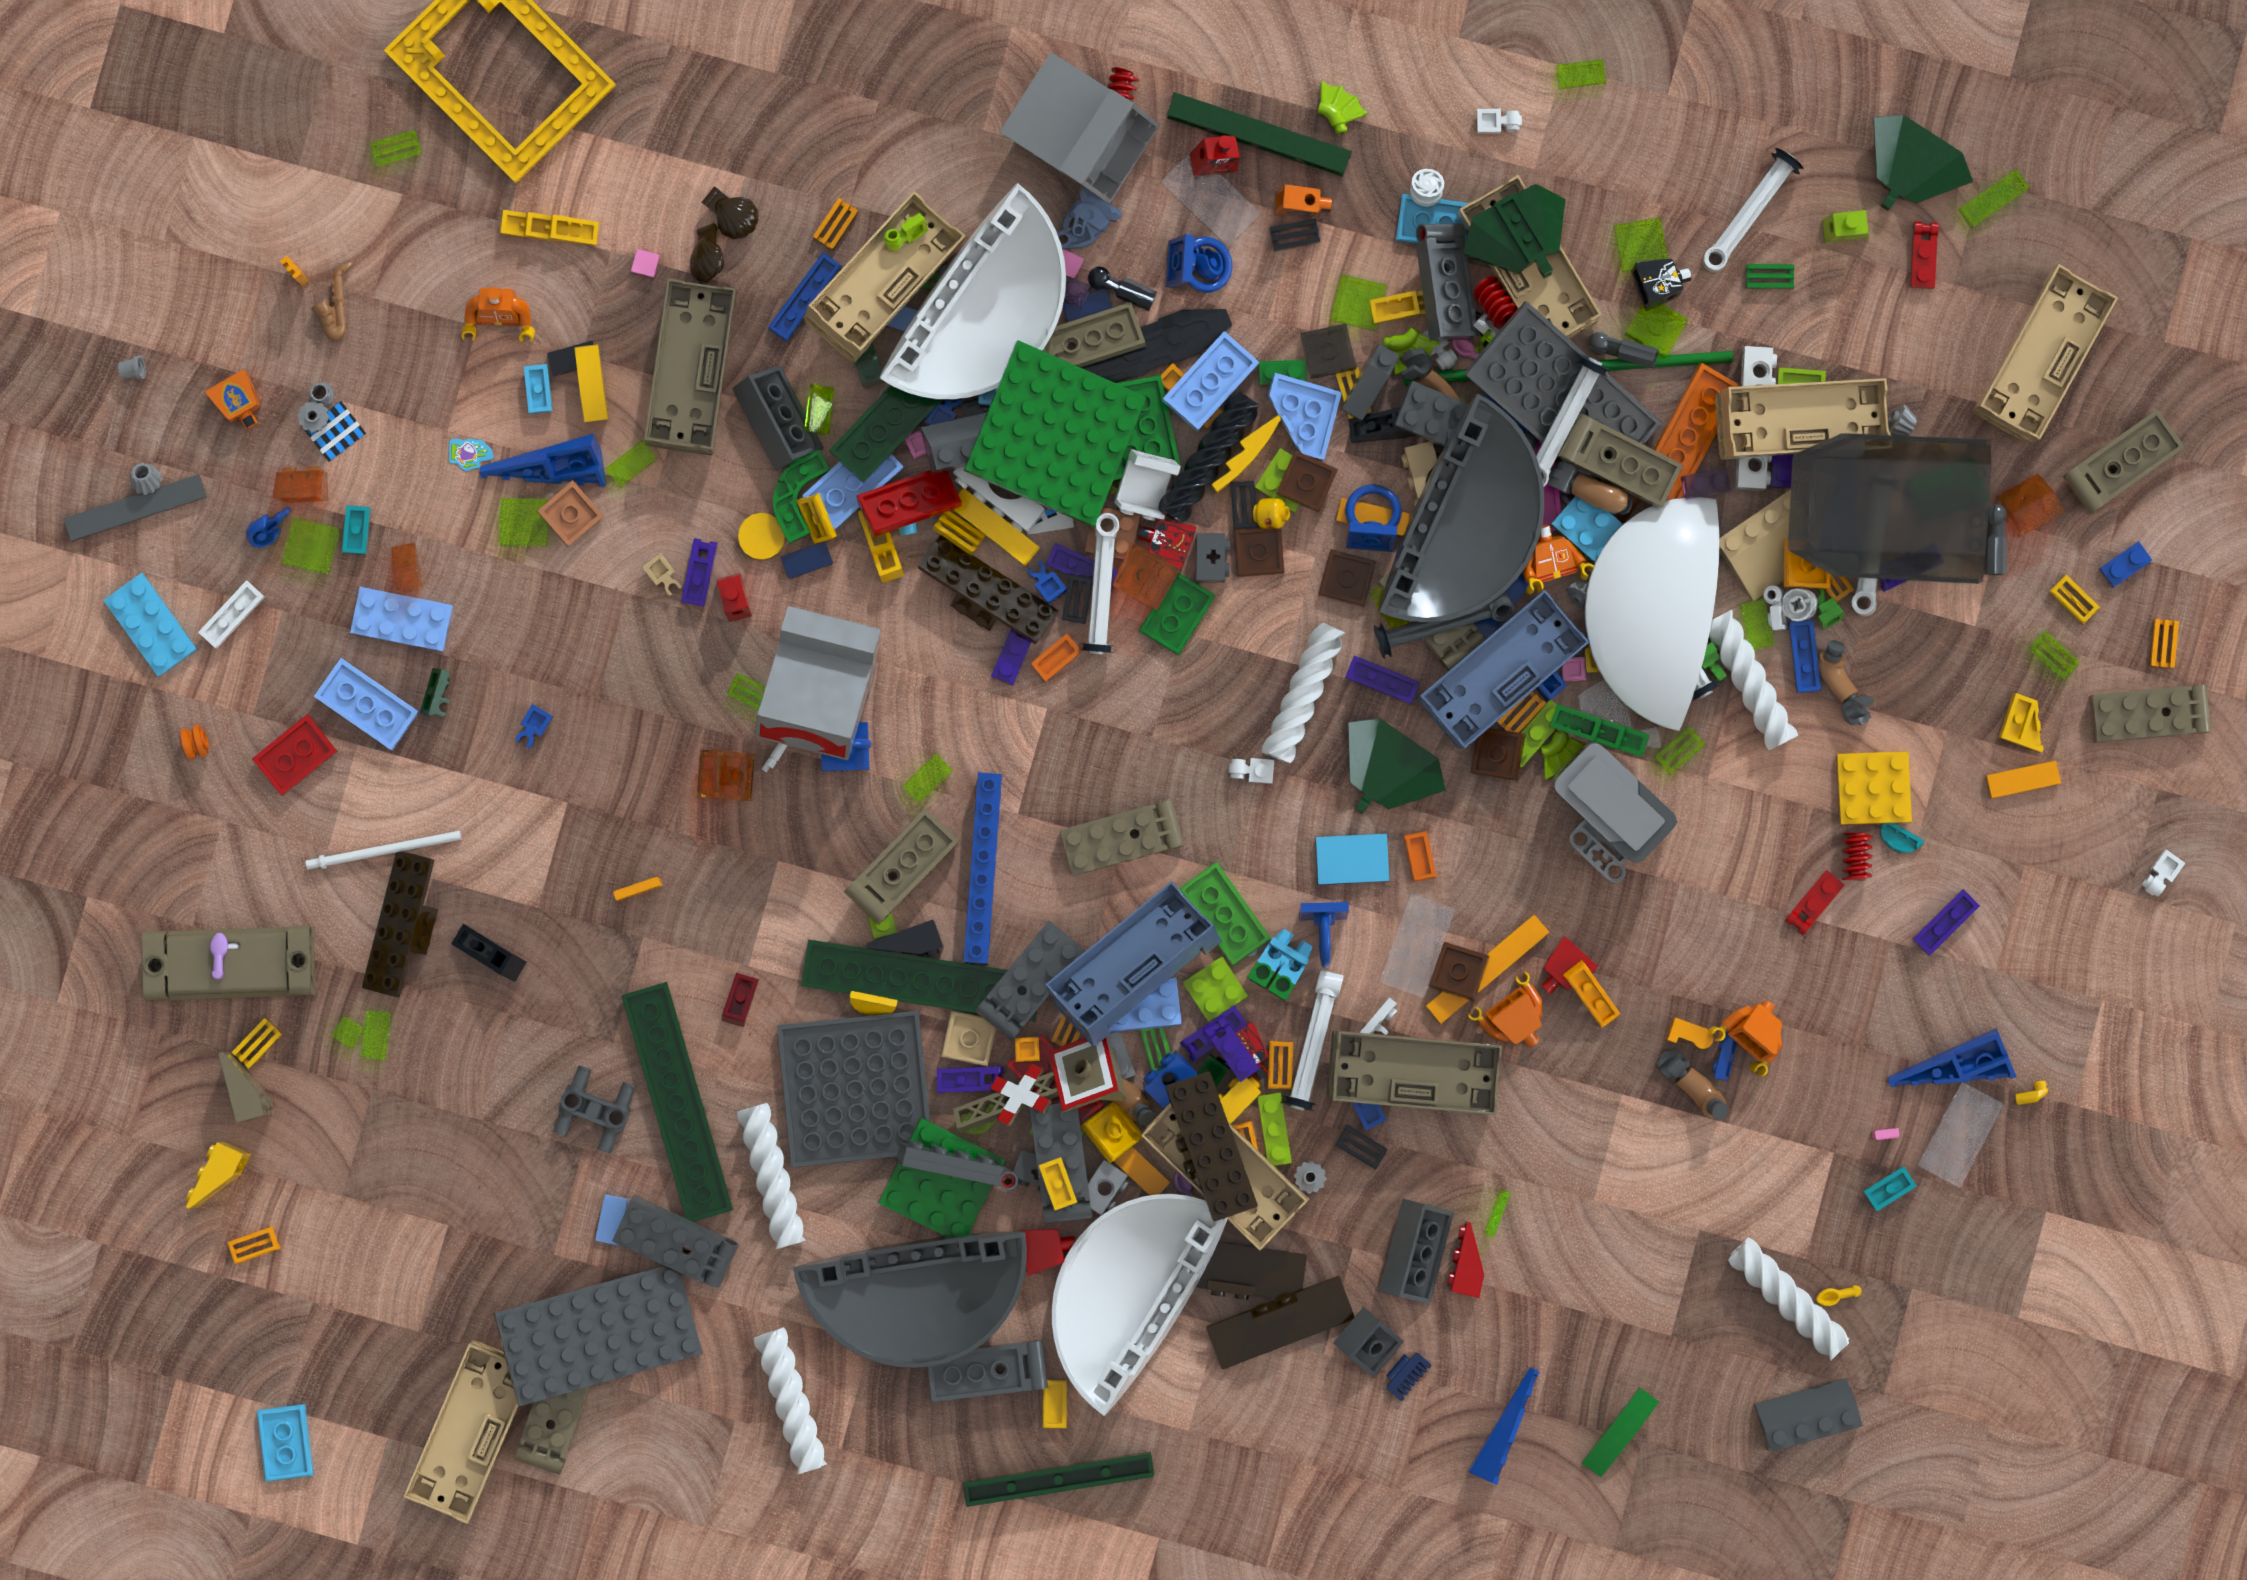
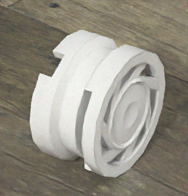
M1422 169L1416 172L1410 186L1411 199L1416 204L1425 207L1437 204L1442 198L1444 189L1443 177L1433 169Z
M1791 589L1782 598V612L1792 621L1809 620L1817 612V597L1809 589Z

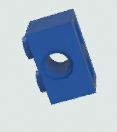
M1176 1050L1172 1054L1168 1053L1160 1061L1161 1065L1155 1071L1153 1069L1150 1070L1143 1078L1144 1090L1163 1108L1170 1103L1165 1089L1167 1085L1198 1075L1196 1069ZM1167 1073L1175 1076L1170 1082L1162 1080V1077Z

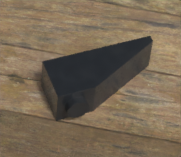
M1400 407L1365 415L1362 421L1356 418L1349 419L1352 443L1401 439L1416 435L1393 425Z
M934 919L867 943L869 949L919 955L926 953L927 957L940 953L939 948L944 947Z
M465 924L461 926L451 943L493 971L516 982L527 963L524 959Z

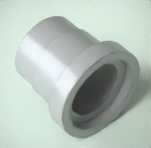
M140 355L134 356L133 359L119 362L118 371L122 379H144L146 377L145 363Z
M318 383L312 386L310 398L317 403L322 402L325 407L332 403L334 391L330 385ZM319 388L326 389V395L322 399H316L315 393Z

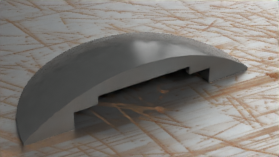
M1479 394L1475 395L1459 420L1418 499L1402 537L1379 607V612L1416 622H1439L1468 615L1483 608L1505 592L1519 577L1535 550L1542 528L1545 507L1543 479L1538 460L1531 444L1515 421L1500 407Z
M1021 1231L989 1232L917 1240L866 1249L793 1267V1272L801 1296L809 1311L825 1331L841 1345L864 1358L885 1365L909 1368L930 1367L950 1362L972 1352L985 1343L1007 1319L1015 1306L1025 1277L1027 1264L1025 1232Z

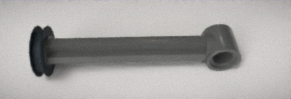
M1505 591L1483 608L1455 619L1439 622H1413L1386 631L1382 623H1380L1378 628L1374 625L1375 641L1383 659H1385L1387 654L1390 657L1392 656V647L1488 618L1498 622L1507 621L1513 616L1515 608Z

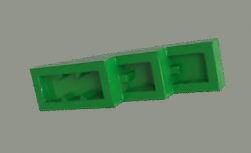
M1557 704L1550 723V727L1639 757H1643L1650 738V734Z
M1639 1387L1613 1422L1608 1425L1581 1463L1602 1477L1637 1433L1659 1401Z

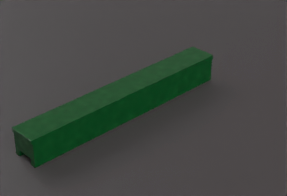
M1173 92L1172 101L1167 113V119L1220 137L1224 135L1235 136L1238 143L1341 177L1344 175L1348 160L1352 154L1350 150Z
M1150 1451L963 1481L966 1505L970 1507L1151 1478L1155 1474Z

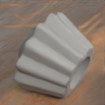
M313 400L311 403L306 402L303 407H300V413L297 417L300 419L299 425L303 426L305 431L310 430L313 433L321 431L323 427L327 426L330 417L328 409L324 407L322 402L317 403ZM317 414L316 418L311 420L312 415Z
M1905 404L1900 405L1899 408L1893 410L1889 415L1888 428L1890 434L1907 437L1916 426L1917 418Z
M148 463L136 464L130 474L131 488L136 490L137 494L147 495L148 493H154L155 489L160 488V483L163 481L160 477L161 472Z
M1588 578L1587 580L1580 579L1567 588L1568 595L1572 601L1584 609L1589 583Z
M1313 1161L1309 1163L1303 1162L1302 1166L1297 1167V1173L1294 1174L1296 1178L1295 1184L1300 1187V1191H1306L1308 1194L1312 1191L1317 1193L1319 1188L1324 1187L1323 1182L1327 1180L1324 1176L1326 1171L1321 1169L1320 1164H1315ZM1313 1173L1315 1175L1314 1181L1308 1182L1306 1175Z

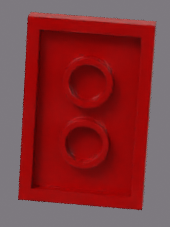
M307 714L254 756L252 760L280 795L283 796L338 751Z

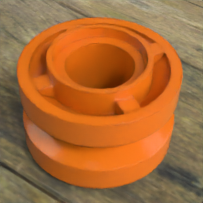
M200 724L193 725L192 731L187 727L180 729V743L189 761L196 759L198 753L201 757L209 755L208 738Z

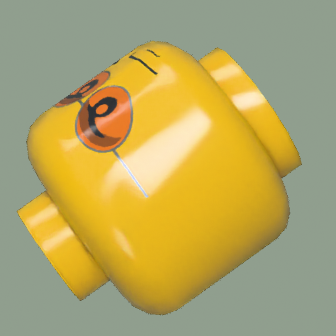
M1263 498L1253 509V519L1262 529H1280L1290 517L1289 507L1279 498Z

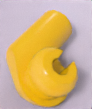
M2046 1081L2034 1082L2035 1090L2017 1093V1105L2036 1103L2048 1093Z

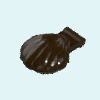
M715 186L701 202L717 215V225L721 234L731 239L747 237L755 230L759 221L758 209L750 199L744 197L729 198Z
M715 223L697 229L698 243L690 257V272L699 282L711 281L712 278L722 271L724 266L723 252L716 243L718 227Z

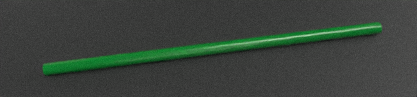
M1733 351L1658 356L1654 368L1699 365V363H1731L1734 361ZM1619 359L1597 360L1611 371L1649 368ZM1467 369L1435 371L1446 382L1471 381L1464 375ZM1404 377V385H1409L1410 381H1415Z

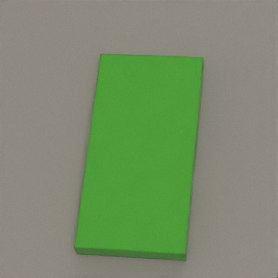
M1217 862L1179 888L1200 913L1215 926L1222 940L1218 947L1232 966L1271 940L1268 933Z

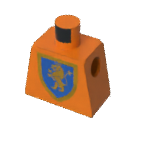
M1285 184L1276 191L1274 215L1312 218L1319 211L1330 212L1332 199L1320 197V189Z
M245 369L205 391L207 396L232 424L241 420L246 430L258 424L252 412L258 410L261 405L250 375Z

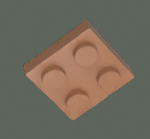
M573 480L537 510L540 517L567 547L604 517Z
M1102 507L1100 515L1110 513L1116 516L1119 521L1113 558L1131 562L1140 515H1127L1119 510ZM1105 518L1101 521L1100 526L1103 531L1109 532L1113 524L1111 520ZM1090 526L1085 553L1095 554V529Z

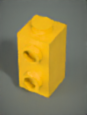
M1252 1076L1242 1082L1236 1077L1228 1085L1230 1090L1225 1095L1219 1094L1226 1118L1230 1124L1261 1093L1258 1089L1261 1085Z

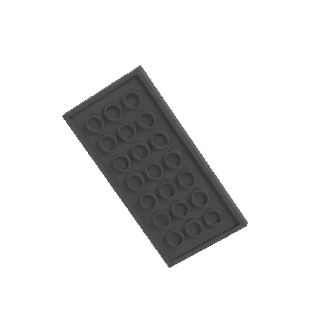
M1524 301L1465 371L1464 375L1537 440L1543 443L1582 368V365L1576 362V360L1580 361L1581 357L1579 355L1587 358L1590 357L1531 304ZM1605 373L1608 377L1599 375L1580 413L1644 445L1662 422L1609 374ZM1605 451V458H1611V453L1609 451ZM1559 458L1562 462H1565V463H1568V464L1572 465L1571 463L1566 462V461H1564L1563 459ZM1578 468V469H1579V473H1582V474H1584V475H1587V476H1589V477H1591V478H1593V479H1596V480L1599 479V478H1597V477H1595V476H1593V475H1591V474H1589V473L1583 471L1582 469Z
M667 1266L657 1267L493 1313L518 1407L703 1354L682 1275L680 1272Z

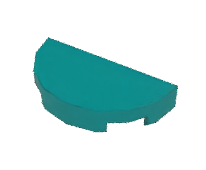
M1883 823L1880 825L1881 837L1885 845L1893 851L1910 853L1920 848L1925 840L1895 823Z

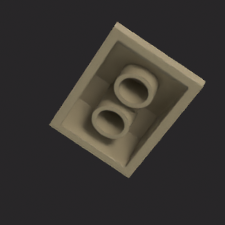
M232 1052L218 1053L236 1123L272 1115L271 1110L274 1109L271 1096H267L266 1091Z

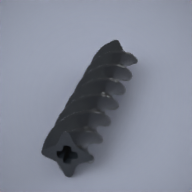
M1241 391L1236 392L1227 400L1223 413L1215 418L1210 432L1200 440L1197 452L1187 459L1184 471L1174 479L1171 491L1161 498L1158 510L1177 523H1183L1190 518L1192 505L1204 497L1205 485L1210 484L1216 479L1218 466L1229 460L1232 451L1231 446L1238 444L1243 439L1245 426L1252 424L1256 420L1258 407L1261 405Z

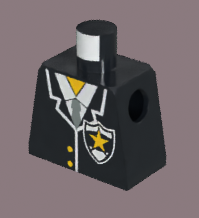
M1672 259L1639 261L1635 263L1631 270L1645 311H1649L1677 298L1683 290L1682 283L1691 281L1690 270L1688 268L1677 270Z

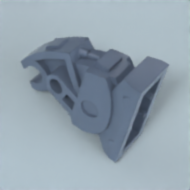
M1083 187L1080 192V200H1077L1070 207L1068 215L1064 219V230L1057 233L1058 238L1063 235L1068 238L1066 244H1061L1062 249H1082L1095 243L1098 236L1102 232L1105 233L1110 221L1118 222L1123 212ZM1074 219L1073 227L1070 228V221Z

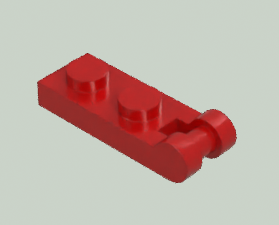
M1914 221L1910 288H1935L1937 237L1939 230L1937 222L1922 224V222ZM1921 233L1929 234V240H1921Z
M1825 870L1784 921L1789 925H1794L1798 929L1797 932L1803 936L1845 885L1828 870ZM1801 912L1808 917L1805 921L1798 917Z

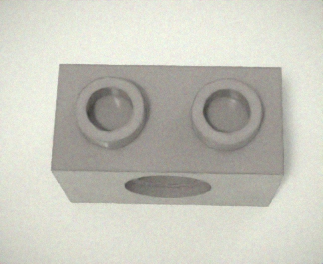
M1105 1159L1088 1183L1091 1209L1100 1215L1104 1211L1108 1212L1116 1203L1113 1197L1117 1191L1122 1194L1129 1183L1126 1180L1128 1175ZM1101 1182L1110 1183L1112 1186L1111 1193L1101 1195L1098 1192V1185Z

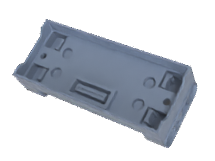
M1543 590L1440 679L1416 697V699L1455 746L1460 750L1464 749L1584 648L1589 641L1558 607L1548 592ZM1556 620L1560 621L1559 627L1554 625ZM1448 712L1452 713L1451 719L1446 717Z
M1171 881L1045 985L1056 1007L1084 1038L1095 1047L1110 1034L1109 1028L1201 952L1206 955L1220 944L1222 940L1215 926L1200 913Z

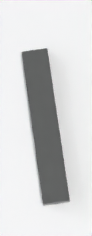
M198 474L155 489L154 493H148L147 495L140 493L64 518L70 540L73 542L205 499L207 495L201 477Z

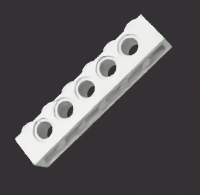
M1745 346L1742 349L1741 386L1776 384V378H1772V368H1776L1777 354H1773V348ZM1757 366L1763 368L1765 372L1764 377H1756L1753 373V368ZM1772 456L1736 459L1735 490L1764 491L1766 485H1770L1771 471H1767V462H1771ZM1756 460L1760 465L1759 471H1751L1748 467V462Z

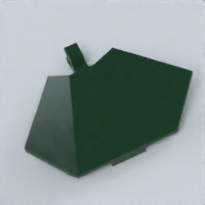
M1905 115L1873 118L1876 179L1885 186V189L1890 191L1881 204V207L1889 211L1897 197L1917 204L1973 182L1963 153Z
M1534 184L1517 194L1513 193L1494 203V206L1473 216L1463 255L1515 274L1521 273L1531 264L1536 263L1543 279L1551 276L1553 269L1545 257L1559 253L1566 199L1540 185Z
M1381 718L1348 723L1350 783L1365 794L1356 806V811L1363 814L1372 800L1390 810L1446 791L1439 759Z

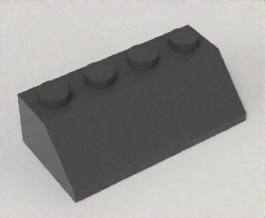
M781 366L750 375L732 388L775 471L786 468L812 452L824 448Z
M987 413L920 428L932 474L966 465Z
M1407 1199L1402 1200L1379 1291L1430 1304L1454 1212Z
M1846 1378L1754 1404L1766 1447L1770 1452L1863 1426L1857 1403Z

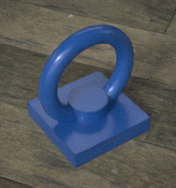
M1185 234L1168 241L1165 287L1176 288L1188 284L1199 292L1211 293L1218 291L1229 281L1233 269L1232 258L1227 247L1219 240L1206 236L1194 239V235ZM1210 246L1217 250L1222 257V274L1212 283H1202L1192 275L1196 264V256L1193 251L1198 247Z
M1370 484L1356 489L1349 496L1345 506V515L1349 523L1347 549L1394 551L1397 525L1401 519L1402 509L1399 499L1390 489L1381 485ZM1368 494H1378L1385 497L1392 507L1391 519L1386 525L1374 521L1360 523L1355 516L1357 501Z
M859 722L849 760L821 754L822 772L870 770L869 749L872 746V742L869 740L868 722Z
M1349 902L1301 903L1300 921L1314 920V925L1319 926L1320 963L1323 968H1328L1331 961L1330 926L1335 925V920H1347Z

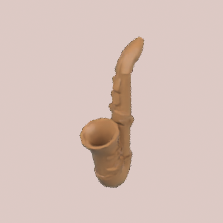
M351 262L341 264L333 271L331 283L333 286L332 293L334 294L332 296L333 306L330 307L329 299L311 308L319 316L323 332L332 340L342 339L346 334L347 322L345 321L344 312L345 301L342 275L348 271L352 265Z

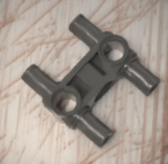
M578 1065L571 1085L568 1084L566 1086L565 1092L561 1096L558 1107L560 1114L553 1132L566 1137L572 1120L576 1116L600 1124L605 1130L597 1149L610 1154L617 1135L623 1132L631 1112L629 1104L636 1086L623 1082L616 1101L611 1103L586 1093L584 1089L592 1070ZM570 1094L578 1097V1104L574 1108L569 1107L566 1102ZM614 1111H619L623 1116L622 1122L618 1125L611 1121V1114Z

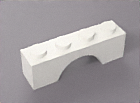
M965 466L956 468L953 472L956 477L954 481L964 489L967 487L975 492L973 496L983 503L987 501L991 504L994 512L1002 518L1006 516L1012 521L1010 524L1020 532L1024 530L1028 534L1045 513V509L1041 505L1027 498L1004 499L999 497L991 490L988 481L963 471Z

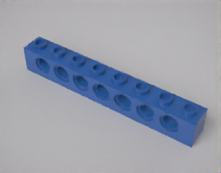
M978 772L964 951L965 963L988 964L1002 774Z

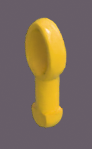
M1852 1285L1850 1288L1841 1290L1827 1288L1818 1293L1816 1301L1823 1306H1832L1837 1304L1840 1299L1853 1296L1854 1298L1859 1297L1862 1289L1858 1285Z

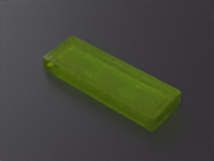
M2016 168L1960 207L1958 211L1972 229L2024 193L2030 186Z

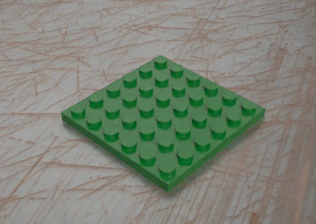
M1017 340L963 471L1086 525L1095 527L1147 397Z

